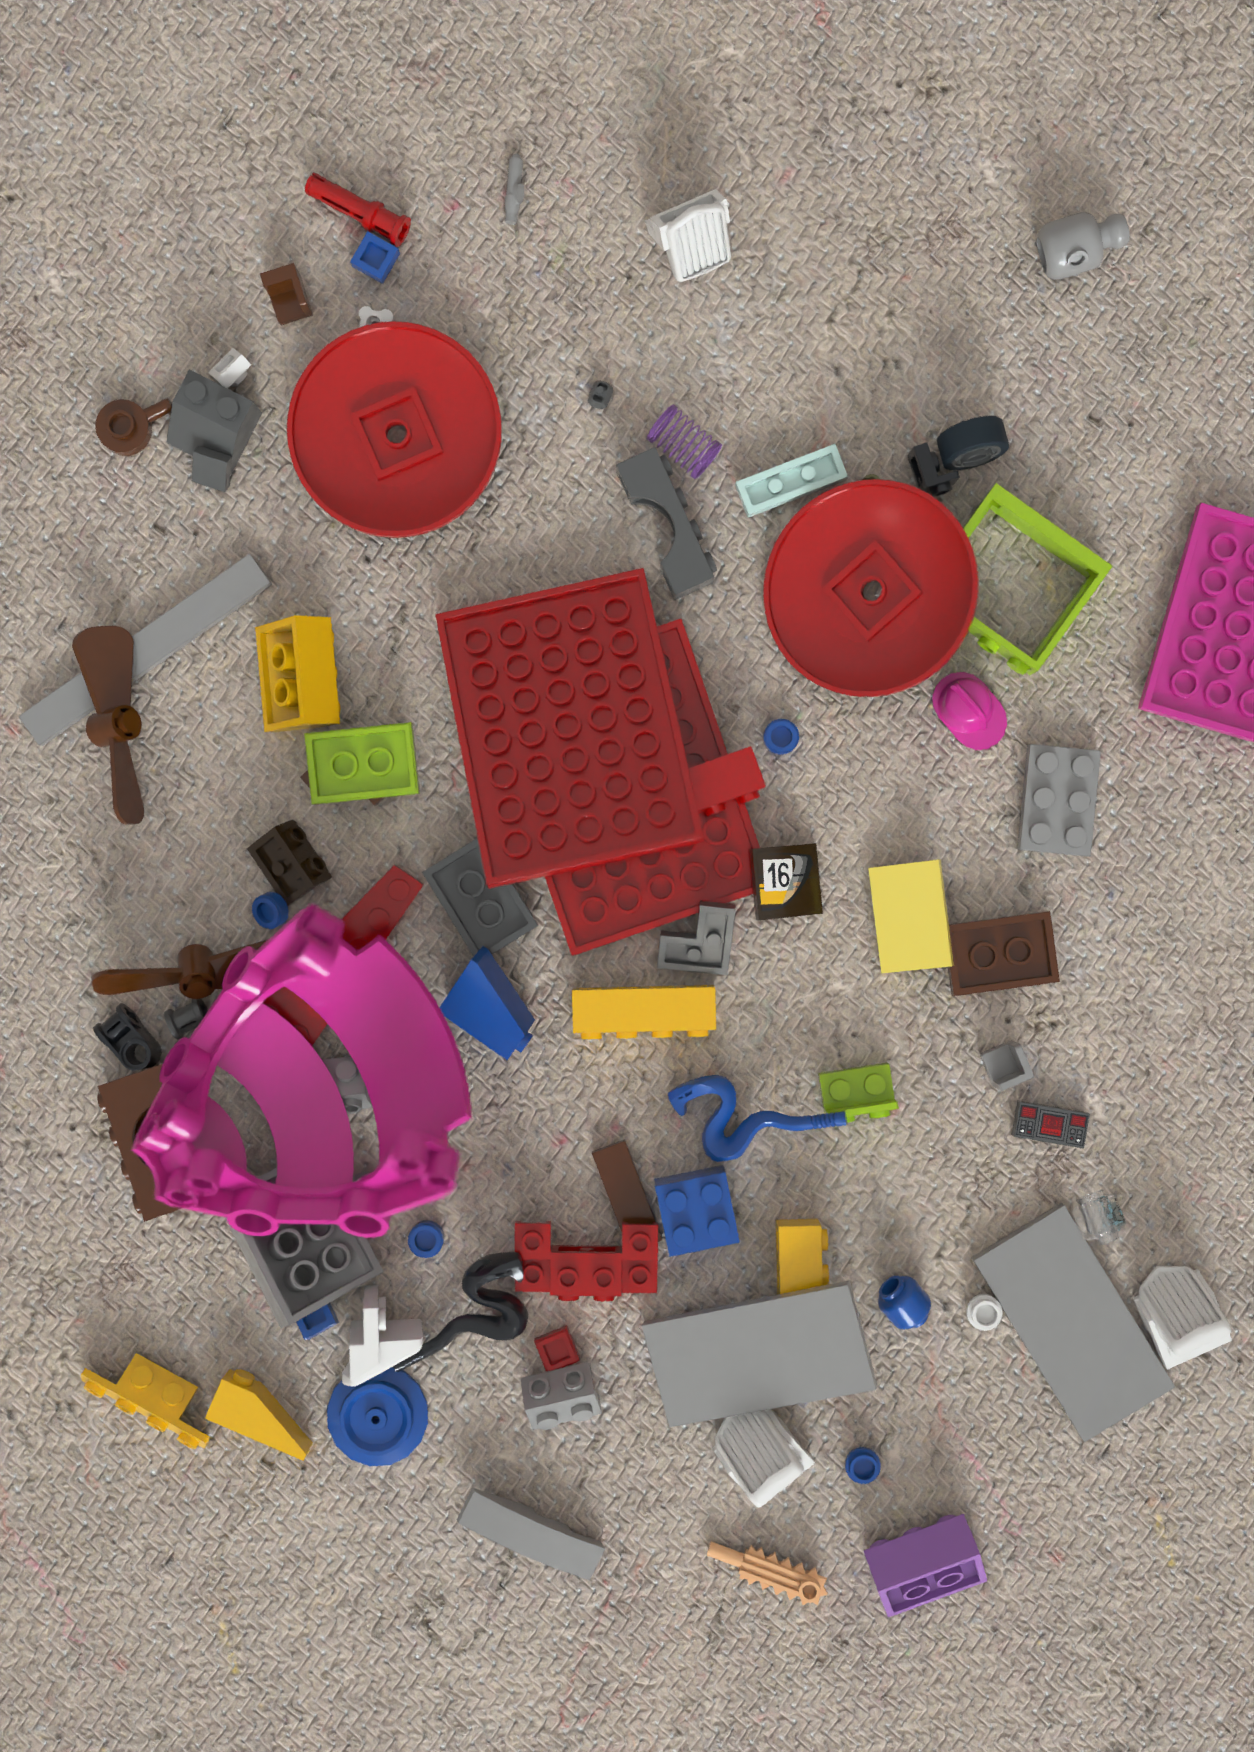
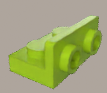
M889 1063L818 1073L824 1114L845 1111L847 1123L855 1121L856 1115L869 1114V1118H883L891 1115L890 1110L899 1109L898 1101L894 1097Z

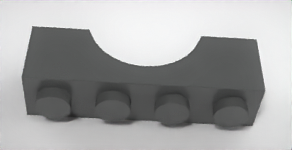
M656 447L616 464V473L630 504L653 507L660 511L671 524L674 533V543L668 555L661 561L660 570L674 601L712 584L714 581L713 573L717 571L716 564L709 551L706 553L702 551L698 542L703 539L701 531L695 519L689 521L684 508L688 507L681 488L674 489L669 476L673 475V471L666 455L659 456Z

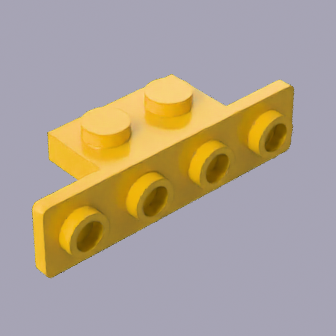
M137 1353L117 1384L108 1381L87 1368L81 1373V1380L86 1383L83 1388L99 1398H102L104 1394L117 1400L114 1405L130 1415H133L135 1411L148 1417L146 1423L160 1432H165L166 1428L179 1435L177 1440L191 1449L195 1450L197 1446L206 1448L210 1437L180 1420L198 1390V1387Z

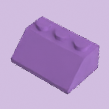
M964 1514L944 1516L934 1525L926 1528H911L899 1538L891 1541L882 1539L874 1542L869 1549L863 1550L888 1618L987 1582L980 1552Z

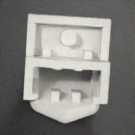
M717 189L645 220L649 235L663 251H666L673 276L678 282H684L704 275L726 264L731 259L732 255L727 224L730 223L728 202Z
M1156 1266L1139 1287V1295L1133 1297L1144 1327L1150 1333L1160 1360L1167 1370L1232 1341L1230 1336L1232 1330L1229 1322L1220 1310L1214 1292L1198 1269L1192 1270L1187 1266Z
M378 1285L364 1286V1320L351 1321L350 1361L342 1372V1383L347 1386L362 1384L416 1354L423 1345L422 1320H386V1296L379 1297Z
M773 1409L725 1417L715 1437L716 1445L712 1448L727 1473L743 1489L748 1499L756 1507L763 1506L815 1463L809 1452L791 1434L787 1425Z

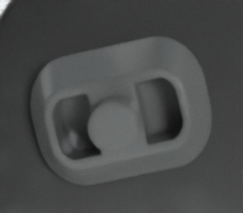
M602 380L596 381L588 396V403L594 408L605 409L613 394L612 385Z

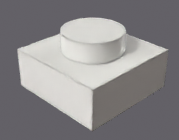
M232 348L208 373L218 384L228 389L230 386H237L247 376L246 370L251 364L241 353Z

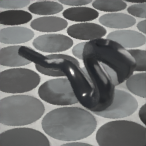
M518 1252L486 1255L470 1265L462 1278V1289L472 1301L499 1310L502 1315L468 1313L454 1318L447 1323L436 1337L423 1343L419 1352L394 1365L395 1371L400 1372L439 1352L457 1335L464 1332L479 1334L495 1340H511L522 1334L527 1326L529 1315L525 1304L517 1296L509 1292L482 1287L486 1283L509 1276L515 1278L517 1282H522L524 1267L521 1255Z

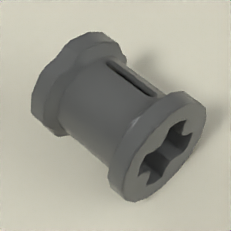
M192 999V1003L175 1011L172 1009L166 1010L164 1012L165 1021L174 1038L179 1040L184 1037V1033L197 1028L208 1012V1008L202 999Z

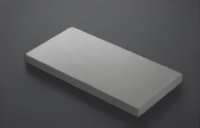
M1058 1204L971 1257L1084 1442L1175 1388L1064 1204Z
M850 1280L646 1320L642 1324L669 1427L877 1389V1381Z

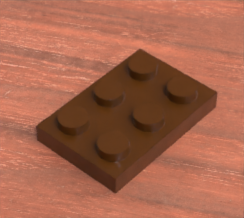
M1050 911L949 924L954 962L953 966L948 967L952 996L1060 982Z

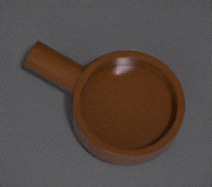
M167 397L142 409L138 404L130 400L119 399L109 402L100 410L96 418L95 428L97 436L101 443L115 454L122 456L137 454L148 445L151 439V422L171 413L172 403Z

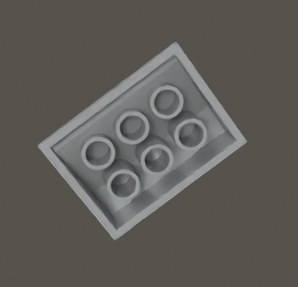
M277 1167L257 1178L276 1184ZM280 1223L279 1229L267 1236L247 1235L233 1229L229 1225L280 1328L295 1323L384 1272L367 1238L348 1234L338 1224Z

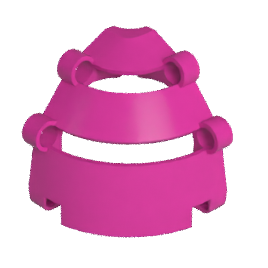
M311 904L298 912L258 950L247 946L234 957L224 975L222 992L191 1037L180 1039L165 1058L159 1075L162 1085L135 1138L132 1151L143 1158L152 1171L155 1181V1199L170 1206L226 1217L228 1224L233 1229L247 1235H271L279 1229L280 1223L338 1224L348 1234L373 1238L382 1236L388 1231L391 1215L441 1199L455 1189L460 1154L448 1145V1131L472 1119L469 1086L464 1065L454 1036L434 997L408 962L384 938L378 936L357 951L341 939L344 928L343 920L320 906ZM283 986L308 1003L337 1034L351 1055L367 1088L377 1125L379 1166L375 1171L353 1182L354 1151L350 1123L343 1099L334 1079L318 1053L305 1037L276 1011L262 1003ZM216 1066L237 1079L253 1096L265 1115L272 1132L277 1154L276 1184L258 1179L247 1172L246 1153L239 1131L225 1110L208 1096Z

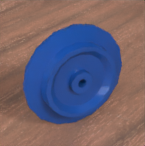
M393 1367L357 1386L344 1385L341 1380L334 1388L327 1406L328 1430L335 1445L351 1460L367 1466L391 1465L408 1457L421 1443L428 1425V1402L420 1385L405 1371L396 1372Z

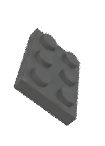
M478 838L422 872L473 956L482 946L486 947L493 954L539 926L513 883L488 888Z

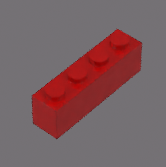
M752 746L688 768L698 813L705 811L706 817L726 810L725 803L737 798L740 804L760 798L758 791L766 787Z

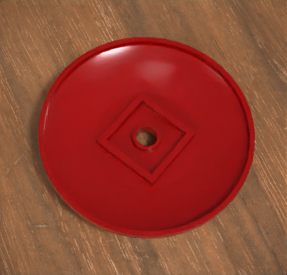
M395 321L379 322L356 328L339 336L325 346L307 365L297 382L290 401L287 416V440L290 457L302 485L326 513L343 525L365 534L402 538L437 530L461 516L475 503L488 485L499 459L502 443V421L498 400L486 372L472 354L461 344L446 334L420 324ZM394 426H402L407 430L405 439L400 443H393L388 440V432Z
M872 479L846 483L822 493L807 503L788 522L775 542L768 560L764 579L763 599L768 626L774 641L787 661L799 673L823 688L856 697H879L902 692L920 684L939 671L952 658L967 636L978 602V565L973 547L962 525L940 501L930 494L911 485L892 480ZM869 582H879L882 587L879 598L873 601L866 600L863 595L864 587Z

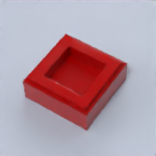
M567 1325L534 1338V1343L546 1372L564 1368L580 1361L579 1353Z

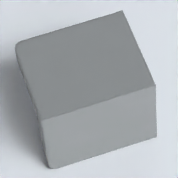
M1010 1040L979 1054L992 1086L1000 1091L1035 1077L1021 1044Z

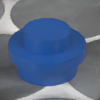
M858 1447L847 1455L845 1469L851 1480L859 1484H867L878 1477L881 1463L878 1455L872 1449Z

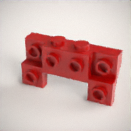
M515 1221V1252L521 1255L524 1267L523 1281L517 1282L515 1279V1292H550V1296H558V1300L576 1301L579 1299V1296H593V1300L601 1302L613 1301L615 1296H622V1293H657L658 1222H653V1224H628V1222H622V1246L552 1245L551 1247V1221H546V1223Z

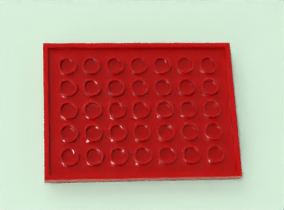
M644 568L435 614L488 888L704 842Z
M680 618L657 626L688 768L727 755L728 753L682 619ZM737 798L726 802V810L706 817L705 811L699 812L704 842L544 876L571 955L574 956L699 913L700 901L729 903L752 895L753 885L749 849H757L760 846L745 803L740 804Z

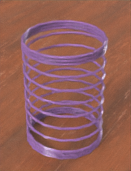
M673 404L658 418L646 439L654 443L678 412H681L677 422L662 437L657 448L662 446L678 422L687 417L683 427L668 442L663 453L672 446L683 428L690 422H693L689 432L678 442L668 457L671 458L681 447L689 433L698 427L694 438L684 447L674 463H677L689 449L695 438L704 432L700 443L690 452L680 468H683L700 444L710 437L705 449L696 457L686 473H689L695 466L691 477L696 479L717 456L722 444L718 440L711 442L712 435L705 437L706 430L699 432L700 425L693 427L694 420L687 422L688 415L681 417L682 410L677 411L678 407ZM714 442H716V443L704 454V452L706 451V449H707L710 445H712Z

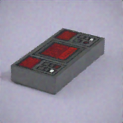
M1017 1100L1011 1135L1084 1149L1090 1114L1083 1111Z

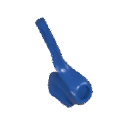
M721 1075L699 1077L689 1080L668 1092L669 1101L680 1116L686 1114L687 1102L696 1097L710 1093L721 1096L722 1101L719 1108L708 1119L702 1132L704 1152L715 1162L729 1161L741 1157L757 1132L765 1127H776L789 1131L812 1130L813 1128L820 1129L822 1127L847 1125L845 1111L812 1116H788L775 1111H759L746 1118L730 1137H725L724 1129L736 1107V1091L726 1077Z

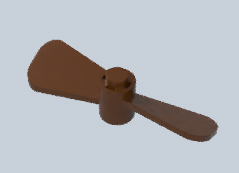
M119 626L90 627L76 634L72 642L73 651L96 713L87 719L86 733L90 741L96 746H109L113 809L117 819L124 825L139 824L144 817V805L128 741L135 739L140 734L142 728L138 712L131 707L134 641L131 634Z
M264 940L247 946H251L258 950L268 940ZM201 944L188 945L182 948L177 955L178 968L102 970L92 976L93 990L102 995H116L179 984V990L184 996L191 999H202L211 995L215 989H223L222 983L227 968L234 957L247 946L213 955V952L207 946Z

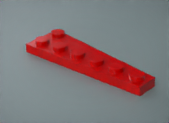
M394 864L355 906L341 918L344 922L341 939L357 951L378 936L386 940L424 884ZM285 986L262 1002L291 1023L311 1046H313L327 1026V1022L308 1003Z

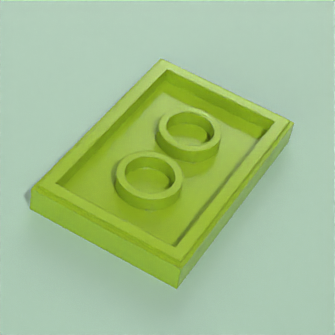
M412 722L304 733L312 805L420 794Z

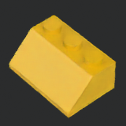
M294 615L255 627L264 732L314 729L340 724V703L337 692V668L334 658V633L332 631L331 617Z

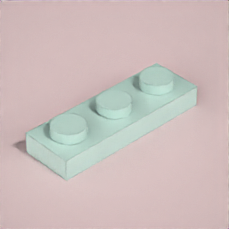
M833 444L739 480L735 483L747 518L845 481L848 475L837 446Z

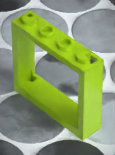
M995 483L963 526L967 536H971L990 509L1086 577L1031 656H1028L975 617L973 618L968 632L979 639L977 643L981 648L991 654L998 652L1008 660L1006 664L1015 672L1021 675L1025 673L1031 675L1041 668L1113 566Z

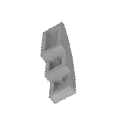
M475 1488L471 1489L456 1519L462 1526L495 1543L555 1569L587 1580L591 1579L605 1550L601 1541L571 1532L567 1524L537 1515L533 1507Z

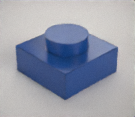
M367 231L350 263L353 268L383 284L400 252L397 247Z
M331 1303L296 1321L304 1340H310L340 1323Z

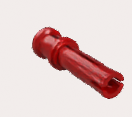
M315 172L309 176L305 185L306 195L318 199L339 212L362 223V227L366 232H376L390 240L391 245L395 247L401 246L411 225L410 217L407 215L399 216L385 209L384 203L380 201L369 202Z

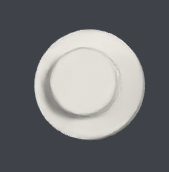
M979 1294L973 1297L967 1305V1318L976 1329L983 1331L991 1330L1002 1319V1307L997 1299L991 1295Z

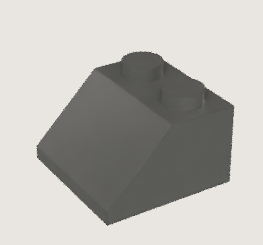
M189 369L172 403L166 443L193 456V451L198 445L232 456V474L262 412L253 401Z

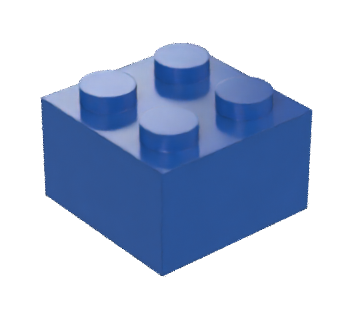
M723 1165L654 1179L669 1257L740 1243Z

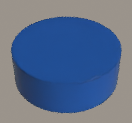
M787 719L772 721L763 733L765 747L776 755L788 754L797 746L799 741L797 727Z
M267 892L258 896L252 904L253 916L256 922L263 928L274 929L285 923L288 918L287 903L282 896L275 892Z
M424 1220L414 1225L408 1236L410 1250L421 1258L435 1256L444 1244L442 1228L437 1223L429 1220Z

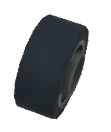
M981 416L962 421L943 431L936 439L943 467L950 471L971 469L999 458L1009 449L1003 420L997 416Z

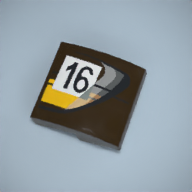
M816 843L749 849L756 920L823 914Z

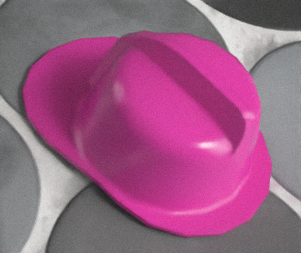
M957 672L942 678L936 685L932 696L933 709L959 742L965 747L982 750L996 745L1001 740L1007 727L1006 712L999 700L983 681L973 674Z

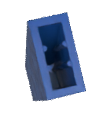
M482 946L471 959L439 1008L444 1017L508 1060L515 1049L521 1053L533 1037L528 1030L535 1019L491 952Z

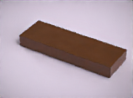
M625 1139L592 1151L621 1232L622 1222H628V1224H653V1222H656ZM658 1228V1242H659V1241H662V1235H661L660 1230H659V1228Z

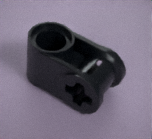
M123 1003L116 1007V1012L103 1024L97 1023L93 1027V1031L99 1040L114 1053L127 1069L135 1071L150 1068L156 1065L161 1058L162 1051L158 1041L143 1026L135 1012ZM138 1044L142 1045L146 1050L147 1056L143 1063L137 1060L135 1056V1049Z

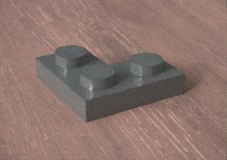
M700 901L696 934L661 930L657 968L728 975L736 905Z

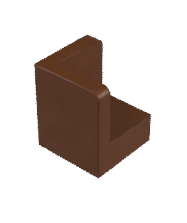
M294 263L260 273L263 286L270 296L277 321L280 325L313 316L301 275Z

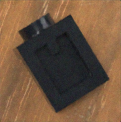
M927 442L914 446L907 455L917 488L926 493L931 492L933 497L952 491V485L960 478L958 471L938 476L937 472L940 471L939 460L934 451L930 452Z

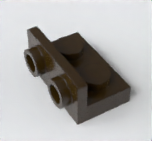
M294 820L273 827L247 848L275 892L286 901L287 906L294 904L316 886L332 878L324 860L317 855L307 840L304 830Z

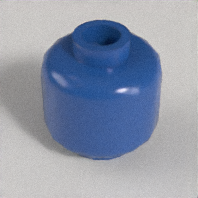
M892 1276L879 1289L878 1306L894 1326L899 1329L908 1330L918 1328L926 1322L931 1308V1300L925 1290L912 1277Z

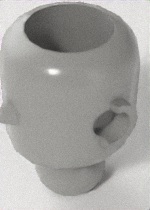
M1080 212L1051 221L1041 227L1037 233V248L1039 258L1042 260L1041 265L1046 276L1052 280L1078 276L1080 273L1096 269L1102 263L1103 249H1120L1130 241L1126 218L1123 214L1119 213L1112 214L1104 222L1097 223L1095 217L1090 213Z

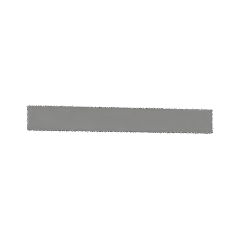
M251 554L242 558L132 636L134 641L132 683L273 585ZM82 672L19 716L38 745L44 746L95 710Z

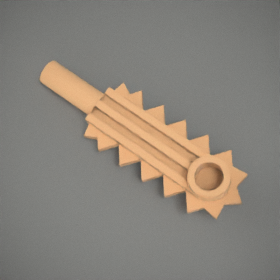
M712 1541L709 1544L706 1555L739 1567L740 1580L747 1579L749 1585L759 1581L762 1590L773 1586L776 1595L786 1591L789 1600L799 1596L802 1605L806 1603L818 1605L819 1598L828 1594L824 1587L827 1577L818 1575L816 1567L811 1570H805L802 1562L792 1566L789 1557L778 1561L776 1552L765 1556L762 1547L756 1550L751 1545L749 1549L746 1548L744 1553Z

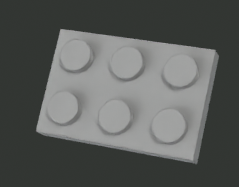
M1037 744L1027 745L1017 850L1091 856L1101 751Z

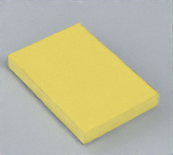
M941 859L868 868L881 973L953 966Z

